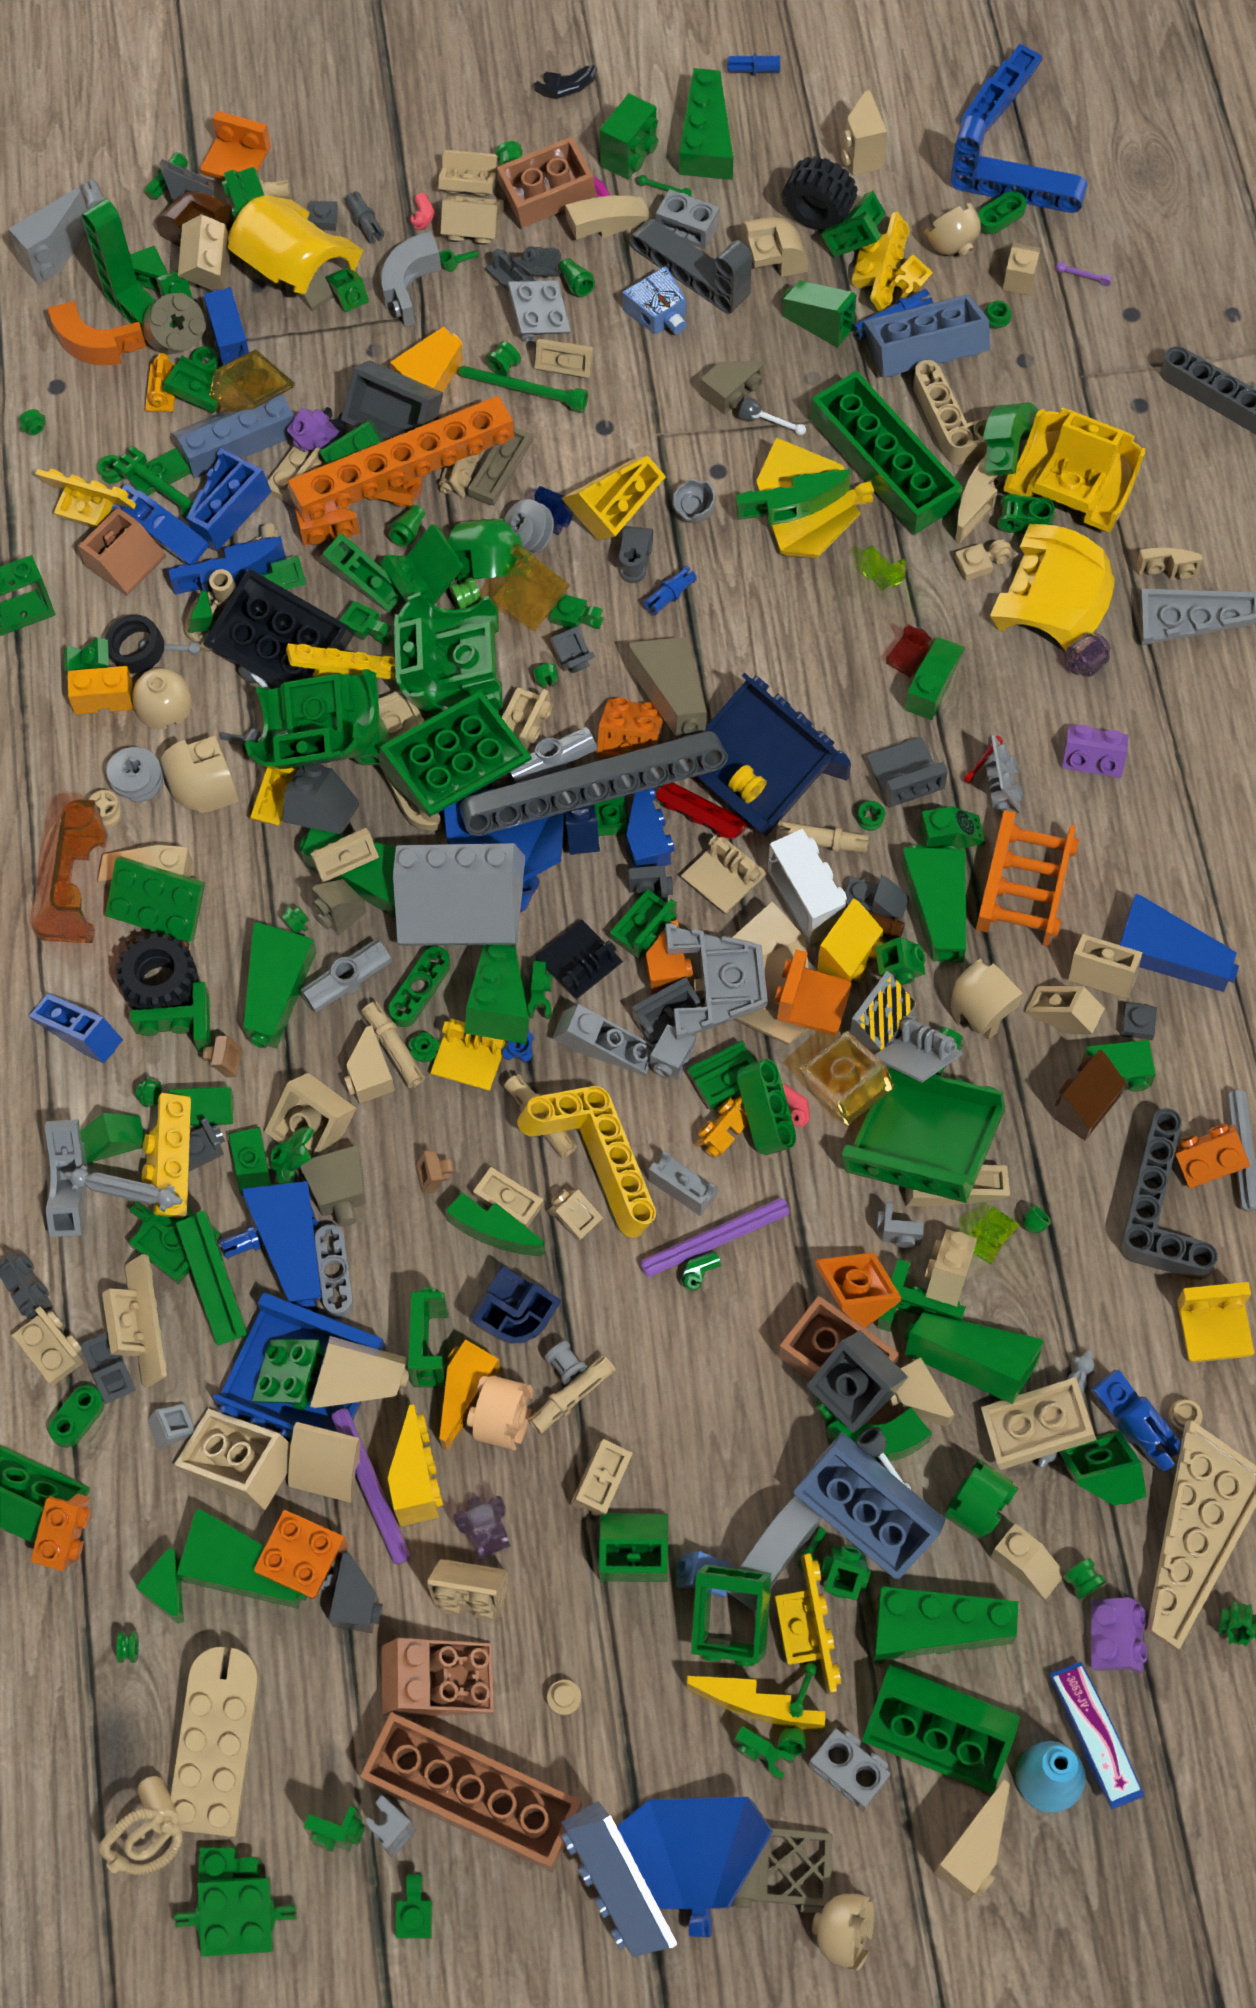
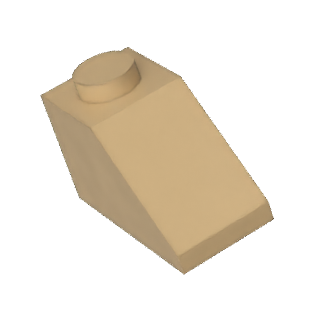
M1013 244L1006 269L1004 291L1026 295L1031 294L1041 248Z
M1037 986L1025 1012L1031 1017L1070 1034H1093L1105 1008L1084 986Z
M370 1025L365 1028L346 1064L349 1076L344 1077L349 1094H356L359 1104L395 1091L391 1074L373 1027Z
M919 1358L900 1368L908 1378L888 1403L892 1407L896 1405L901 1414L912 1407L921 1420L942 1426L952 1424L955 1414L923 1360Z
M1016 1523L995 1547L991 1555L992 1560L1044 1601L1065 1574L1043 1544Z

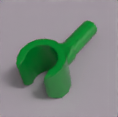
M451 250L440 252V261L443 262V267L448 272L454 271L458 263L478 257L477 250L461 255H454Z
M818 1528L811 1544L800 1554L797 1561V1566L800 1570L803 1571L801 1556L811 1553L812 1561L817 1560L818 1563L821 1562L813 1554L817 1551L826 1533L824 1528Z

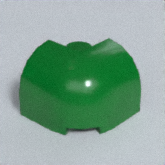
M504 519L466 521L456 524L452 529L448 542L464 565L458 574V581H464L469 577L475 580L525 575L520 535L515 534L511 526Z

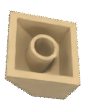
M870 90L865 91L847 118L846 131H843L845 149H842L841 156L843 164L849 166L852 176L883 169L887 130Z
M459 195L446 197L442 200L441 234L448 235L449 240L463 241L464 236L475 237V242L491 243V239L499 237L505 200Z
M202 214L182 224L178 277L213 291L227 288L230 250L227 248L228 232L225 224Z
M306 1073L287 1083L265 1129V1133L281 1144L288 1141L300 1128L309 1127L313 1129L314 1133L305 1144V1147L311 1158L327 1154L346 1132L357 1108L310 1073Z

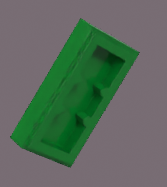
M177 448L144 464L146 468L169 484L191 474L190 467ZM135 473L128 479L134 489L140 490L147 496L158 491Z
M260 1127L229 1134L240 1195L243 1196V1189L271 1186Z

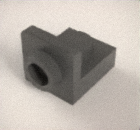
M665 865L628 868L630 893L637 892L638 894H643L647 889L651 892L660 890L661 899L668 903V895H673L672 876L666 877Z
M207 1118L201 1120L202 1128L190 1133L189 1171L224 1155L220 1146L221 1143L225 1142L223 1135L217 1125L211 1127Z

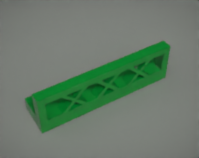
M203 1210L195 1213V1216L175 1223L216 1345L220 1346L246 1337L249 1334L208 1213Z

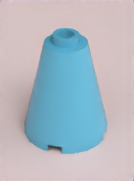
M1042 1741L1030 1746L1021 1755L1015 1770L1016 1785L1019 1792L1031 1807L1045 1813H1059L1070 1808L1079 1800L1085 1788L1086 1775L1080 1758L1071 1748L1059 1742Z

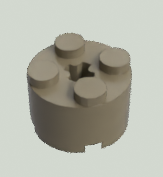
M171 293L159 298L148 306L144 314L142 327L145 339L155 350L167 354H179L195 346L200 341L206 329V323L200 306L192 298L184 293ZM172 320H175L177 325L172 329L170 323Z

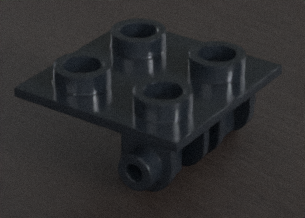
M583 920L579 921L536 956L538 961L546 962L547 970L552 973L576 1000L623 963L621 958L615 953L617 950L615 945L610 940L605 943Z

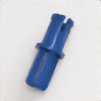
M753 53V56H729L727 59L728 72H753V75H756V73H780V55L756 56V53Z

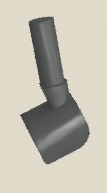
M251 728L246 736L222 732L220 738L221 740L238 742L245 747V741L247 740L259 742L261 740V732L254 728Z

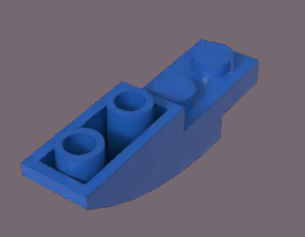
M127 483L123 486L122 489L129 493L128 498L136 503L135 509L114 504L112 507L113 511L120 508L137 520L159 545L188 565L195 564L210 544L140 490L137 491Z
M281 536L274 538L266 537L260 541L245 544L237 543L231 547L224 548L226 558L209 559L202 563L185 564L177 568L168 569L174 594L200 589L207 593L213 591L209 579L213 572L220 569L230 572L236 587H238L249 568L257 573L270 571V562L286 557Z

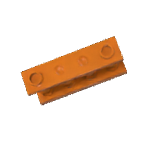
M1004 810L976 930L988 933L990 922L997 923V920L1045 931L1042 945L1049 946L1051 936H1058L1061 919L1056 918L1069 856H1076L1079 838H1074L1076 826L1070 825L1067 838H1060L1020 829L1019 825L1013 824L1016 812ZM1018 840L1062 850L1061 864L1057 865L1013 855V851L1007 850L1009 842L1015 843ZM1009 867L1058 877L1055 891L1052 892L1006 881L1007 878L1001 877L1003 868L1009 869ZM1003 893L1049 903L1051 904L1049 917L1046 919L1000 908L1001 905L995 904L996 896H1003Z

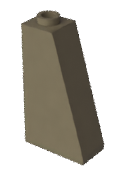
M687 637L629 642L628 668L674 735L685 736L705 732L707 710Z

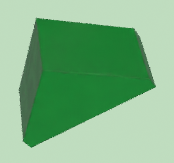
M155 245L130 254L137 282L143 288L160 292L156 278L168 274Z
M102 1113L80 1131L81 1140L85 1143L87 1163L143 1148L145 1138L140 1116Z
M172 1548L164 1552L136 1588L142 1596L176 1623H184L181 1580L177 1576L180 1557L176 1550Z

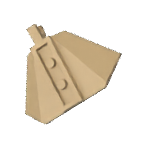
M772 901L732 937L762 946L768 997L767 1007L735 1020L789 1046L810 1029L776 1020L779 1005L774 1004L778 986H785L787 980L782 978L786 960H793L796 949L807 952L803 934ZM807 957V959H806V964H805V968H806V969H809V966H808V957ZM694 979V991L699 999H705L703 979Z

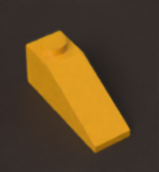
M466 1339L461 1347L455 1346L447 1359L449 1365L447 1366L439 1438L442 1448L447 1451L466 1423L470 1408L477 1405L479 1398L477 1389L481 1377L496 1376L500 1370L498 1358Z

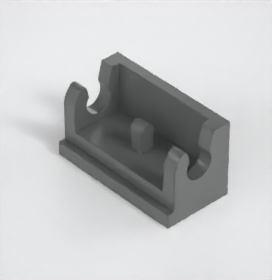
M684 977L633 1006V1020L647 1042L655 1044L660 1039L667 1024L675 1027L674 1009L700 1007L702 1002L689 984L688 979Z

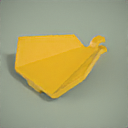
M776 438L756 480L759 491L771 490L776 487H792V477L805 473H824L834 469L844 470V465ZM871 481L859 484L855 489L849 490L834 503L811 515L790 522L771 525L770 528L772 534L774 533L780 553L785 556L818 558L860 516V511L856 505L873 502L872 494H874V489Z

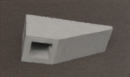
M580 1004L563 1011L552 1037L555 1041L577 1053L642 1075H646L649 1070L650 1055L655 1048L653 1044Z

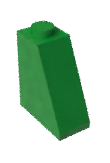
M799 280L792 289L789 288L783 295V317L838 348L852 332L857 294L851 291Z

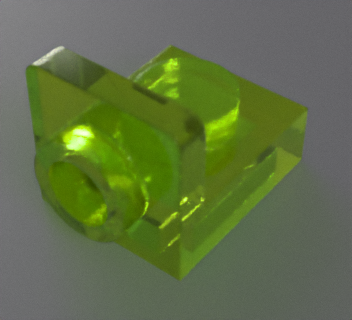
M993 1206L974 1227L970 1235L971 1237L978 1238L973 1253L988 1264H992L1002 1247L1016 1233L1020 1224Z

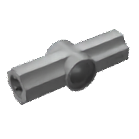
M587 727L559 740L555 738L542 739L536 745L535 751L530 753L532 760L509 772L508 775L512 783L516 784L567 770V764L598 750L596 742Z
M375 939L350 957L337 959L329 971L302 988L300 994L309 1008L318 1013L341 996L356 993L360 989L362 982L392 963V958L383 944ZM345 973L353 974L349 979L339 978Z

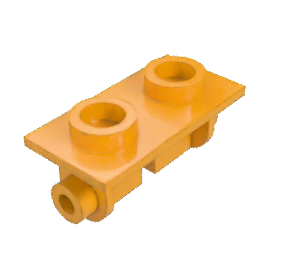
M164 353L158 354L154 358V363L150 364L145 411L174 412L175 395L163 390V384L176 364H171L168 355Z
M741 1096L734 1099L728 1098L717 1110L720 1115L715 1121H708L699 1130L698 1135L700 1138L694 1144L695 1147L706 1145L708 1148L705 1152L710 1157L715 1159L717 1155L722 1156L735 1140L727 1130L730 1128L735 1134L739 1135L748 1124L744 1105H741Z

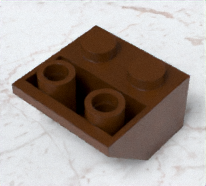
M1100 1049L1093 1058L1089 1055L1086 1056L1077 1069L1078 1075L1074 1081L1069 1078L1064 1083L1058 1093L1060 1097L1055 1103L1058 1109L1054 1119L1084 1141L1087 1140L1119 1100L1126 1086L1125 1080L1105 1052Z

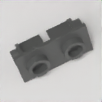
M529 246L525 249L522 257H512V260L520 265L519 270L528 276L541 275L546 278L548 276H561V273L556 270L562 258L557 248L544 249L543 247Z
M496 249L493 251V263L487 266L486 270L508 291V282L536 281L533 277L519 270L520 265L513 261L512 257L505 250Z
M5 1252L4 1255L7 1259L0 1262V1278L9 1292H12L17 1287L20 1288L19 1291L11 1296L20 1314L26 1316L27 1319H31L38 1315L35 1309L39 1306L42 1308H53L48 1298L49 1292L47 1288L37 1279L33 1272L34 1265L31 1260L22 1254Z

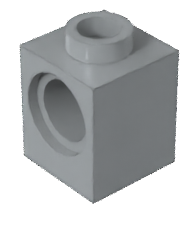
M667 1024L650 1055V1067L661 1077H672L679 1080L695 1051L696 1037L691 1035L676 1040L675 1027Z

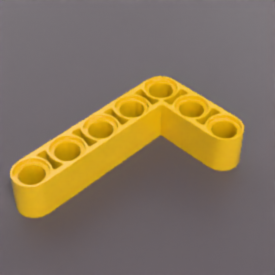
M590 1086L531 1098L518 1117L517 1124L520 1131L527 1136L536 1137L579 1128L620 1231L630 1238L640 1237L655 1219L656 1210L608 1092L601 1087Z

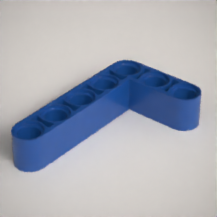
M976 116L963 118L955 143L951 173V184L954 188L998 198L1006 192L1014 191L1022 194L1029 205L1068 213H1075L1081 210L1087 190V181L1083 177L982 156L986 129L985 122Z

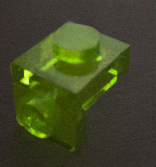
M873 545L863 550L861 570L865 577L872 579L881 591L889 586H897L903 581L907 562L904 558L889 566Z

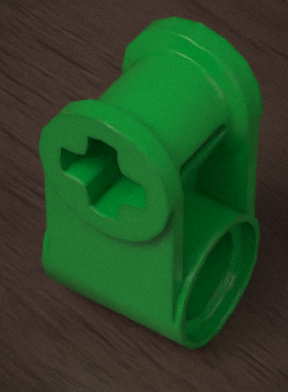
M1008 494L1000 500L1002 515L998 519L997 525L1004 532L1026 533L1029 524L1053 525L1055 505L1048 498Z

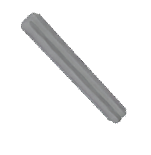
M1235 1090L1228 1093L1231 1125L1236 1126L1239 1138L1250 1162V1167L1237 1171L1240 1204L1242 1210L1253 1212L1256 1211V1167L1247 1094L1244 1091Z

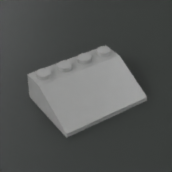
M514 843L396 845L393 882L397 944L399 946L517 945L525 855Z

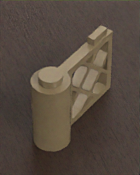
M771 1828L773 1832L770 1837L783 1838L792 1848V1851L778 1862L769 1851V1837L730 1907L752 1908V1902L800 1905V1913H822V1907L830 1901L832 1833ZM792 1839H801L803 1841L796 1845ZM809 1840L823 1841V1857L813 1865L800 1848ZM795 1853L809 1869L796 1882L782 1867ZM770 1860L774 1867L768 1872V1863ZM821 1864H822V1875H821L820 1872L816 1869V1868H818ZM776 1870L780 1872L791 1886L782 1895L767 1894L768 1877ZM811 1873L822 1884L821 1898L807 1897L798 1886ZM793 1890H795V1892H796L799 1896H787V1895H788L790 1892H792Z

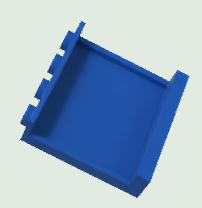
M263 1292L258 1302L260 1312L220 1396L215 1394L213 1397L215 1404L219 1408L218 1412L234 1418L240 1416L248 1419V1423L278 1431L289 1442L292 1440L296 1422L337 1432L331 1419L332 1414L337 1410L346 1408L352 1420H354L361 1402L322 1408L306 1405L305 1410H298L292 1407L293 1403H261L252 1401L269 1340H319V1345L323 1347L321 1352L325 1355L330 1336L385 1351L383 1339ZM323 1358L321 1359V1363H320L318 1372H320V1368H321V1365H322ZM310 1377L317 1382L318 1377ZM308 1386V1387H310V1388L313 1389V1392H312V1395H311V1399H310V1400H312V1396H313V1393H314L315 1386Z

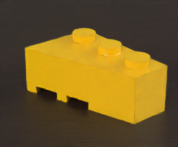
M647 455L628 461L561 499L599 541L616 536L666 476Z

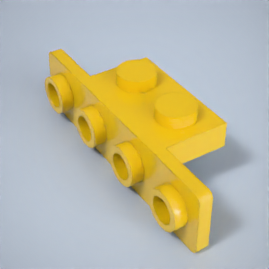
M899 212L892 213L887 233L881 234V238L877 242L860 248L851 281L856 289L873 285L870 299L879 312L890 307V303L893 300L894 288L891 290L889 285L897 277L895 273L900 267L901 259L904 256L905 243L909 236V226Z
M37 469L35 473L36 476L50 486L63 489L53 512L60 518L97 528L109 516L114 504L135 509L136 503L128 498L129 493L121 488L113 486L112 490L97 481L92 480L89 484L76 475L71 474L68 478L54 469H49L48 472Z
M288 644L286 648L291 666L315 669L312 678L333 674H349L353 676L363 674V669H368L375 672L377 678L396 680L395 658L392 656L382 657L368 655L364 652L353 653L339 651L335 648L324 649L311 647L307 644Z
M167 1093L160 1094L158 1097L157 1125L149 1134H146L143 1141V1153L147 1154V1160L142 1170V1183L154 1185L160 1191L167 1189L171 1185L174 1187L176 1196L183 1200L182 1204L173 1205L170 1208H166L165 1211L159 1210L160 1205L158 1202L154 1203L155 1215L184 1218L187 1215L191 1098L187 1096Z
M811 1553L801 1556L807 1590L774 1596L786 1666L820 1660L826 1693L837 1692L836 1685L841 1684L838 1664H832L829 1650H834V1640L831 1629L825 1630L823 1616L828 1615L824 1594H818L816 1581H821L820 1567L817 1560L812 1561Z

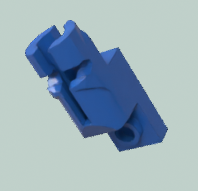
M1113 1370L1090 1391L1128 1443L1137 1444L1148 1460L1154 1463L1159 1471L1172 1468L1175 1464L1169 1456L1179 1455L1181 1441L1172 1433L1173 1431L1159 1415L1146 1397L1138 1396L1120 1370ZM1160 1444L1165 1451L1157 1450L1155 1446Z

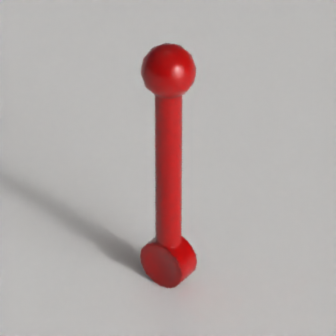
M995 736L1002 745L1003 739L1000 736ZM993 743L973 769L967 773L964 782L968 784L972 782L975 774L994 751Z

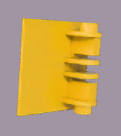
M450 1018L449 1021L444 1023L442 1033L445 1034L430 1074L490 1091L502 1059V1050L505 1048L506 1041L466 1034L465 1022Z

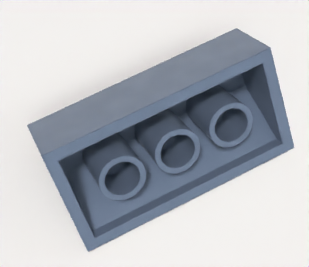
M970 294L863 321L874 364L883 377L897 376L902 372L913 370L923 360L948 363L957 358L976 356L980 352L990 350L989 319Z
M274 390L172 432L171 435L182 457L190 467L193 478H197L214 468L218 460L217 453L220 448L242 459L293 438L287 431V428L292 423L294 414L283 394Z
M843 1432L821 1454L793 1491L797 1497L897 1581L940 1535L946 1520L874 1458L866 1455Z
M595 1802L561 1822L566 1831L565 1834L561 1835V1838L570 1855L577 1852L582 1862V1865L577 1867L586 1886L588 1887L593 1884L599 1896L594 1898V1902L603 1918L610 1915L615 1925V1928L611 1929L610 1932L619 1949L621 1950L626 1947L632 1957L676 1945L677 1943L618 1829L600 1802Z

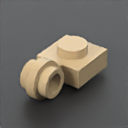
M1003 539L997 540L990 545L989 552H986L982 543L956 551L954 559L964 580L968 581L992 573L993 565L991 562L996 561L997 564L1009 561L1012 558L1011 553L1013 551L1010 543L1005 542Z

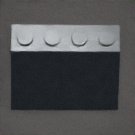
M249 568L203 644L273 686L281 688V684L284 682L312 678L315 669L291 666L286 652L288 644H307L311 647L335 648L339 651H345L355 633L348 625Z

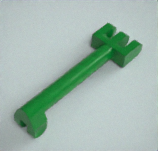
M131 446L128 449V453L134 459L124 453L120 460L126 466L116 461L112 465L113 469L127 480L134 473L181 506V515L187 521V516L194 501L144 466L147 462L146 455L134 446Z

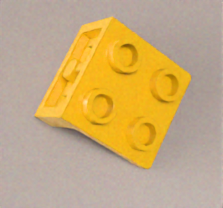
M1249 1282L1183 1288L1177 1302L1187 1357L1190 1363L1246 1358L1254 1355L1245 1306L1251 1296Z

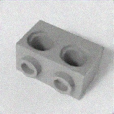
M669 189L656 212V221L690 244L706 250L719 226L720 207Z
M835 1728L810 1760L808 1767L864 1812L888 1781L891 1773L886 1769L889 1765L877 1754L872 1752L869 1756L859 1748L861 1742L849 1731L844 1730L841 1733ZM833 1748H841L847 1754V1761L843 1764H834L829 1759L828 1752ZM866 1770L871 1772L875 1778V1784L871 1787L859 1785L856 1780V1774L859 1771Z

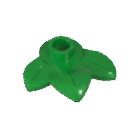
M309 1127L298 1129L288 1141L277 1145L272 1150L270 1155L271 1168L276 1171L278 1184L293 1183L295 1170L310 1161L311 1156L305 1144L312 1137L313 1129Z

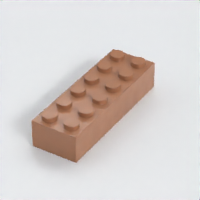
M392 1712L360 1775L364 1784L552 1873L565 1847L561 1835L565 1834L566 1831L561 1822L582 1809L581 1800Z

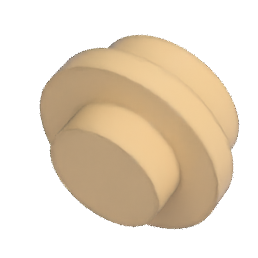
M1180 1399L1174 1402L1168 1414L1171 1425L1181 1432H1184L1185 1421L1192 1420L1200 1426L1203 1418L1199 1405L1189 1399Z
M559 1680L552 1684L548 1690L547 1702L550 1709L556 1714L570 1715L581 1704V1691L570 1680Z

